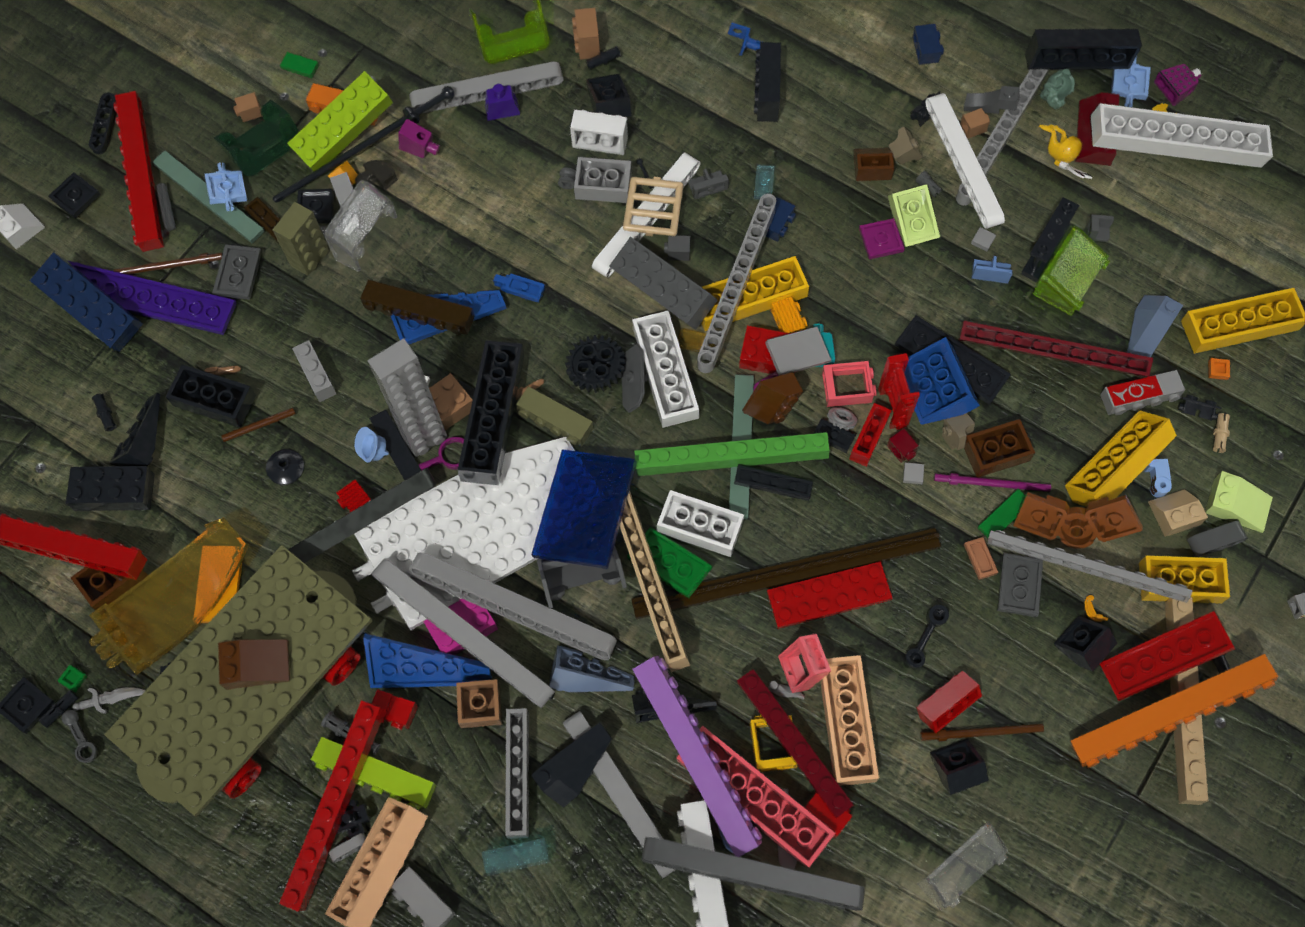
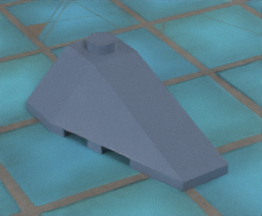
M1144 295L1134 311V321L1131 327L1127 353L1151 357L1183 305L1168 296Z
M557 646L550 674V688L566 692L633 691V675L613 666L604 667L595 658L591 661L582 657L583 653L580 651Z

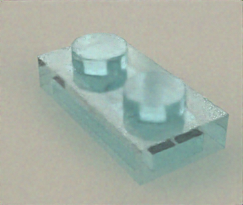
M757 165L754 199L760 200L764 194H772L775 166Z

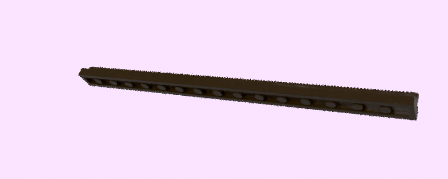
M933 528L702 582L690 598H687L675 589L665 591L671 611H676L880 561L884 562L939 549L941 547L939 542L940 536L936 529ZM644 596L631 599L636 620L650 617Z

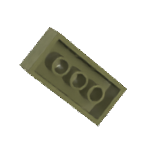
M294 202L273 228V232L290 266L308 276L311 271L316 269L321 258L326 256L329 247L313 211Z

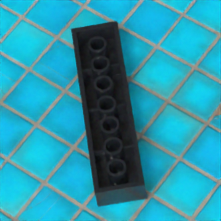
M485 341L458 465L460 482L499 485L525 357L523 344Z

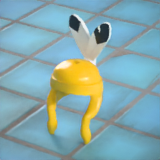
M1039 125L1040 128L1052 133L1048 152L1055 159L1054 164L1064 170H1069L1080 178L1092 179L1091 175L1069 166V163L1074 161L1081 152L1082 142L1075 136L1067 138L1066 132L1057 125ZM1056 131L1062 134L1060 143L1057 141Z

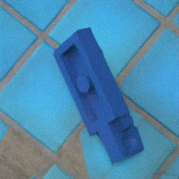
M496 274L493 280L494 285L500 287L502 291L537 303L540 302L545 289V284L514 274L506 275V277Z

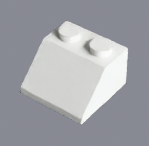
M24 204L0 206V233L15 249L45 228Z

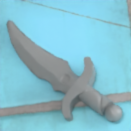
M132 687L118 688L111 692L105 691L99 695L95 689L88 688V691L92 692L93 698L75 703L72 708L78 711L94 706L97 711L106 714L107 711L102 708V704H114L130 697L140 696L145 690Z

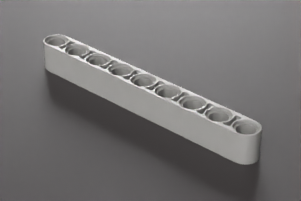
M549 62L412 91L409 97L412 108L416 109L442 93V89L445 86H451L455 92L453 99L441 101L423 112L426 113L485 100L486 90L493 88L495 84L510 85L514 94L559 85L563 82V75L558 62Z
M580 711L562 722L574 741L591 729ZM605 752L601 760L596 764L593 772L638 842L644 848L646 837L663 839L608 753ZM654 865L662 878L676 870Z

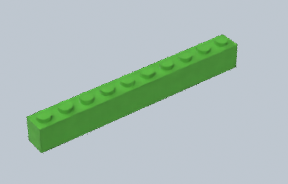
M826 432L635 450L634 452L637 475L646 476L737 467L738 464L753 466L828 459L830 450L828 433Z

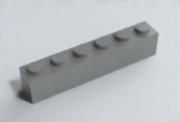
M506 709L505 836L508 839L529 838V712L527 709Z

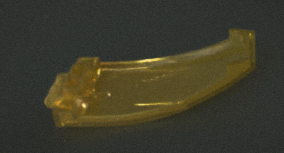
M224 517L204 525L206 530L176 555L109 605L105 603L89 615L101 630L94 637L90 638L89 643L91 646L101 643L96 648V652L100 654L101 659L106 660L113 656L106 662L108 668H114L124 660L131 670L138 675L185 639L216 606L234 578L248 549L245 541Z

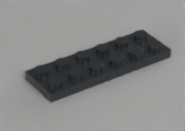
M915 315L895 342V346L909 355H913L946 337L958 356L975 396L990 405L1011 374Z

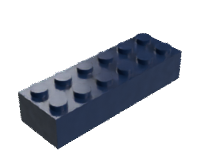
M54 252L30 279L35 286L108 347L118 352L124 348L143 325L141 321L76 267Z

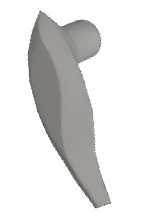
M776 681L770 682V686L767 687L768 690L778 696L805 698V695L802 693H792L789 686L777 684Z

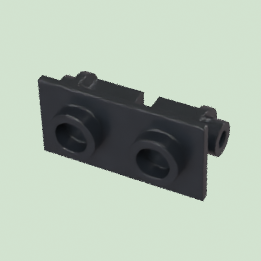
M938 92L937 94H935V93L929 94V95L927 96V98L932 97V96H935V95H939V94H941V93ZM926 99L921 102V106L918 105L912 110L910 115L912 120H918L920 127L930 118L926 108Z
M1186 395V398L1180 397V400H1184L1183 403L1178 405V410L1181 413L1195 416L1196 411L1200 410L1198 417L1212 421L1218 417L1216 409H1222V407L1216 406L1217 402L1205 400V403L1197 401L1198 397Z

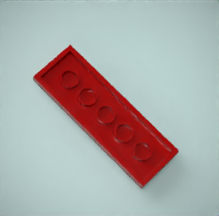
M881 561L767 590L777 629L892 600Z
M1215 611L1107 659L1101 662L1100 665L1118 701L1230 652L1235 647Z

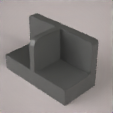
M703 169V176L688 180V185L694 199L727 190L729 180L727 175H723L720 170L708 174L707 169Z
M1091 215L1083 231V249H1090L1094 241H1109L1110 227L1114 221V216Z

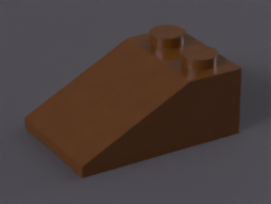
M235 640L218 643L219 684L226 690L290 681L288 640Z

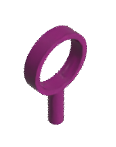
M451 437L443 441L439 447V456L419 464L421 471L441 463L449 469L457 470L459 464L447 463L443 459L442 453L447 445L454 442L463 444L464 439Z

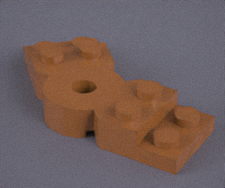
M1027 492L1013 524L1014 527L1049 540L1056 539L1059 536L1063 544L1077 549L1092 545L1096 537L1099 541L1106 542L1143 530V526L1127 495L1109 500L1108 496L1089 502L1086 508H1070L1064 500L1050 495L1043 498Z

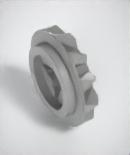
M832 408L827 414L828 421L840 429H854L857 424V418L847 409Z

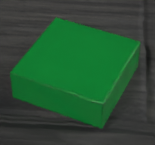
M69 664L57 681L71 691L76 692L87 678V675Z

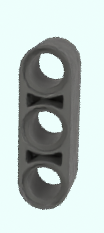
M1237 520L1194 535L1187 539V542L1195 557H1203L1242 543L1248 539V536L1240 521Z

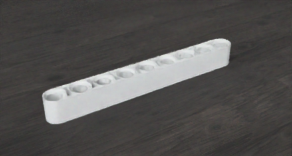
M942 93L926 98V108L985 229L1003 224L1005 222L1003 211L946 95Z
M683 153L661 180L682 182L684 188L688 180L699 169L700 161L687 153ZM655 187L650 194L675 197L676 189ZM643 201L637 209L664 212L670 204ZM632 216L631 224L652 226L658 218ZM622 226L595 258L592 268L605 277H610L614 270L609 265L630 236L639 242L646 233L625 231Z

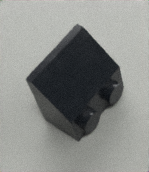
M1078 616L1056 640L1054 645L1075 664L1093 672L1117 645V641L1109 627Z
M968 739L930 752L940 780L950 795L989 781L985 760Z

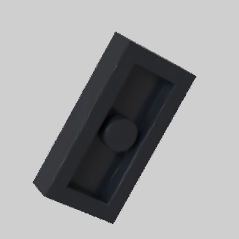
M821 419L813 434L827 432L829 445L847 454L856 435Z

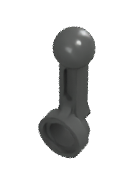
M74 710L65 711L61 719L63 724L69 726L78 743L75 750L76 759L83 763L92 762L97 757V747L87 740L78 722V713ZM86 747H90L92 755L85 759L82 752Z

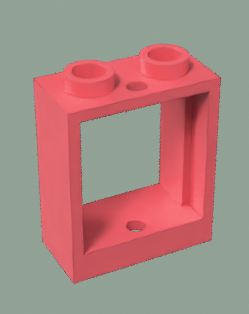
M869 361L823 366L822 377L827 407L872 403L873 397L876 396V386L872 385L874 374L873 368L869 367ZM863 375L866 394L836 396L833 376Z
M817 634L799 637L778 656L792 693L811 689L831 672ZM800 654H802L803 660L809 672L808 677L806 676V673L800 661Z

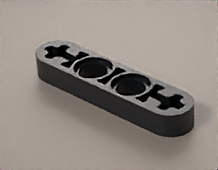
M110 92L104 93L100 98L89 140L90 149L97 155L105 153L108 148L116 116L114 103H116L115 95ZM105 113L110 114L106 119L101 118ZM106 128L104 133H98L99 129Z

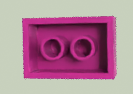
M460 599L448 606V608L485 637L498 630L490 613L483 607L464 599ZM428 619L423 621L441 652L456 655L465 650Z

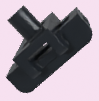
M356 799L349 801L347 807L351 805L352 807L347 808L342 816L345 826L341 822L337 831L339 834L347 831L350 839L361 833H367L365 823L371 820L366 810V804L359 805Z

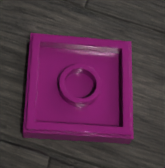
M894 218L859 226L869 259L904 252V246Z

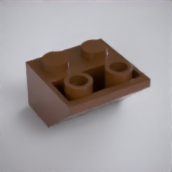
M889 148L853 149L856 181L892 179L894 162L893 153Z

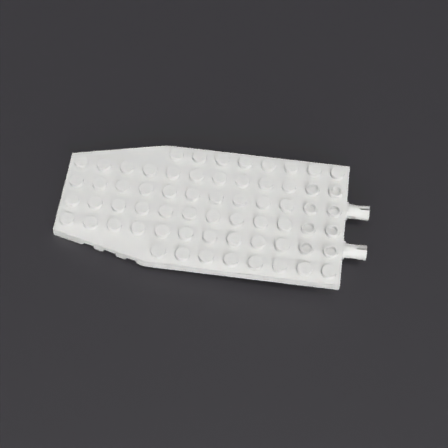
M567 437L505 453L499 485L460 482L458 474L354 533L368 560L366 564L352 570L357 581H360L370 575L385 558L448 607L462 598L410 575L408 570L417 553H426L487 581L496 583L548 554L573 528H576L586 516H589L602 504L606 497L570 442L566 440ZM384 585L383 587L387 595L371 602L376 614L391 605L395 606L410 631L427 620Z

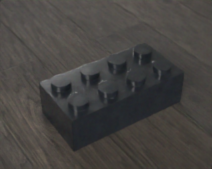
M760 42V49H756L754 114H757V121L778 122L781 78L780 42Z
M183 364L166 395V398L174 407L239 428L242 427L256 397L251 386Z
M148 466L71 467L66 504L74 511L151 510L155 474Z

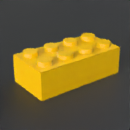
M1145 556L1139 562V571L1146 574L1147 577L1153 579L1162 578L1167 583L1174 585L1183 584L1188 587L1187 589H1191L1193 603L1222 604L1230 598L1226 558ZM1141 590L1142 601H1167L1169 599L1165 596Z

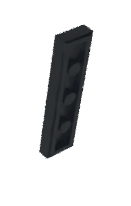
M738 464L734 484L809 501L813 481Z

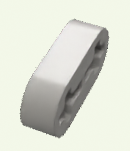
M361 833L332 849L329 855L333 863L339 862L359 851L366 839L365 833Z

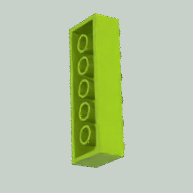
M364 71L287 144L313 171H316L332 161L392 105L393 101Z

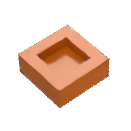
M1210 358L1208 361V378L1228 380L1230 378V360Z

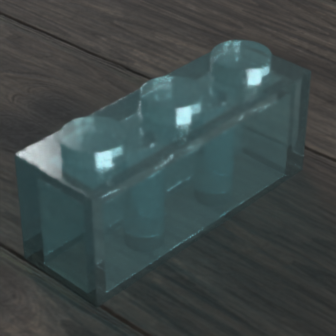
M545 838L482 852L484 869L488 876L550 862Z

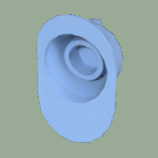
M362 427L355 437V451L365 462L379 461L384 455H389L386 449L385 438L377 435L368 427Z

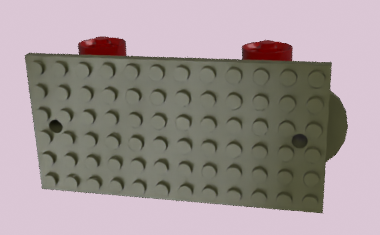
M281 545L104 735L137 764V775L140 784L149 795L161 802L171 804L179 802L193 816L197 817L220 791L225 792L231 799L236 798L255 782L261 772V766L253 759V754L319 680L324 678L332 686H336L353 672L359 663L360 654L351 646L370 625L372 619L357 608V599L353 588L345 579L332 572L323 570L313 571ZM235 640H288L290 681L226 690L219 684L218 643Z

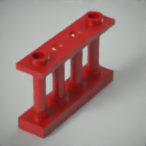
M907 353L887 358L878 387L880 395L886 394L889 397L893 410V416L889 425L890 429L896 428L899 430L909 425L920 396L919 392L910 393L905 377V370L909 361Z

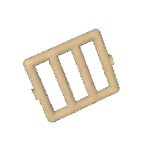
M631 177L623 229L625 231L646 233V236H653V234L675 236L678 229L683 183L661 180V177H654V179ZM636 185L676 189L675 197L635 193ZM634 200L674 204L673 212L633 208ZM632 216L667 219L671 220V227L661 228L631 224Z

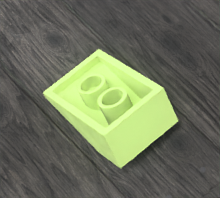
M927 184L888 195L891 211L905 247L940 237Z
M1221 471L1213 481L1205 512L1229 522L1239 520L1242 526L1263 533L1273 497L1245 479Z

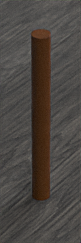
M292 407L223 434L221 437L224 442L293 416L296 414L295 410Z

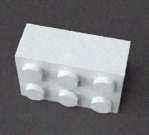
M574 110L570 126L573 148L624 155L628 139L627 117L593 113L586 110Z

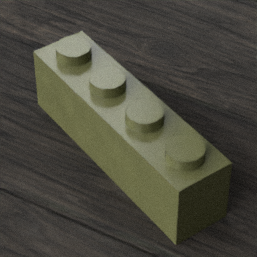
M529 386L516 403L520 416L526 419L529 417L542 428L544 426L549 428L556 436L567 437L566 440L573 445L578 444L582 447L594 429L593 421Z

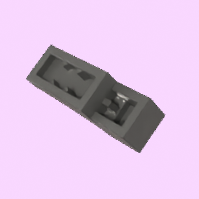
M1002 86L1001 89L992 92L967 93L964 111L972 112L982 108L984 113L999 114L1000 109L1017 110L1020 99V87Z

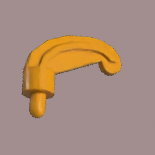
M1087 596L1084 602L1087 616L1096 622L1107 621L1108 618L1103 617V614H1096L1091 602L1094 600V596Z

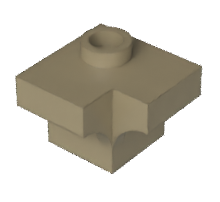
M905 127L900 128L897 139L889 144L894 159L902 165L910 160L923 158L917 140L912 137Z
M967 413L944 419L942 437L951 449L956 448L960 450L965 447L966 436L973 434L975 423Z

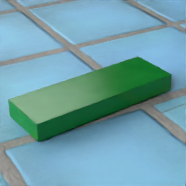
M1017 489L977 529L988 539L991 531H1004L1015 520L1026 495Z

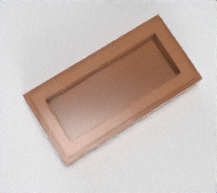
M983 537L964 543L978 580L998 574V570Z

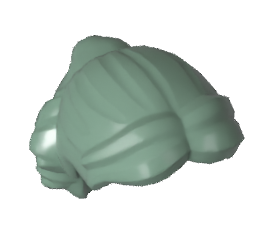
M1058 70L1044 84L1040 97L1047 101L1053 109H1059L1061 106H1064L1065 97L1074 92L1075 79L1071 75L1070 70Z

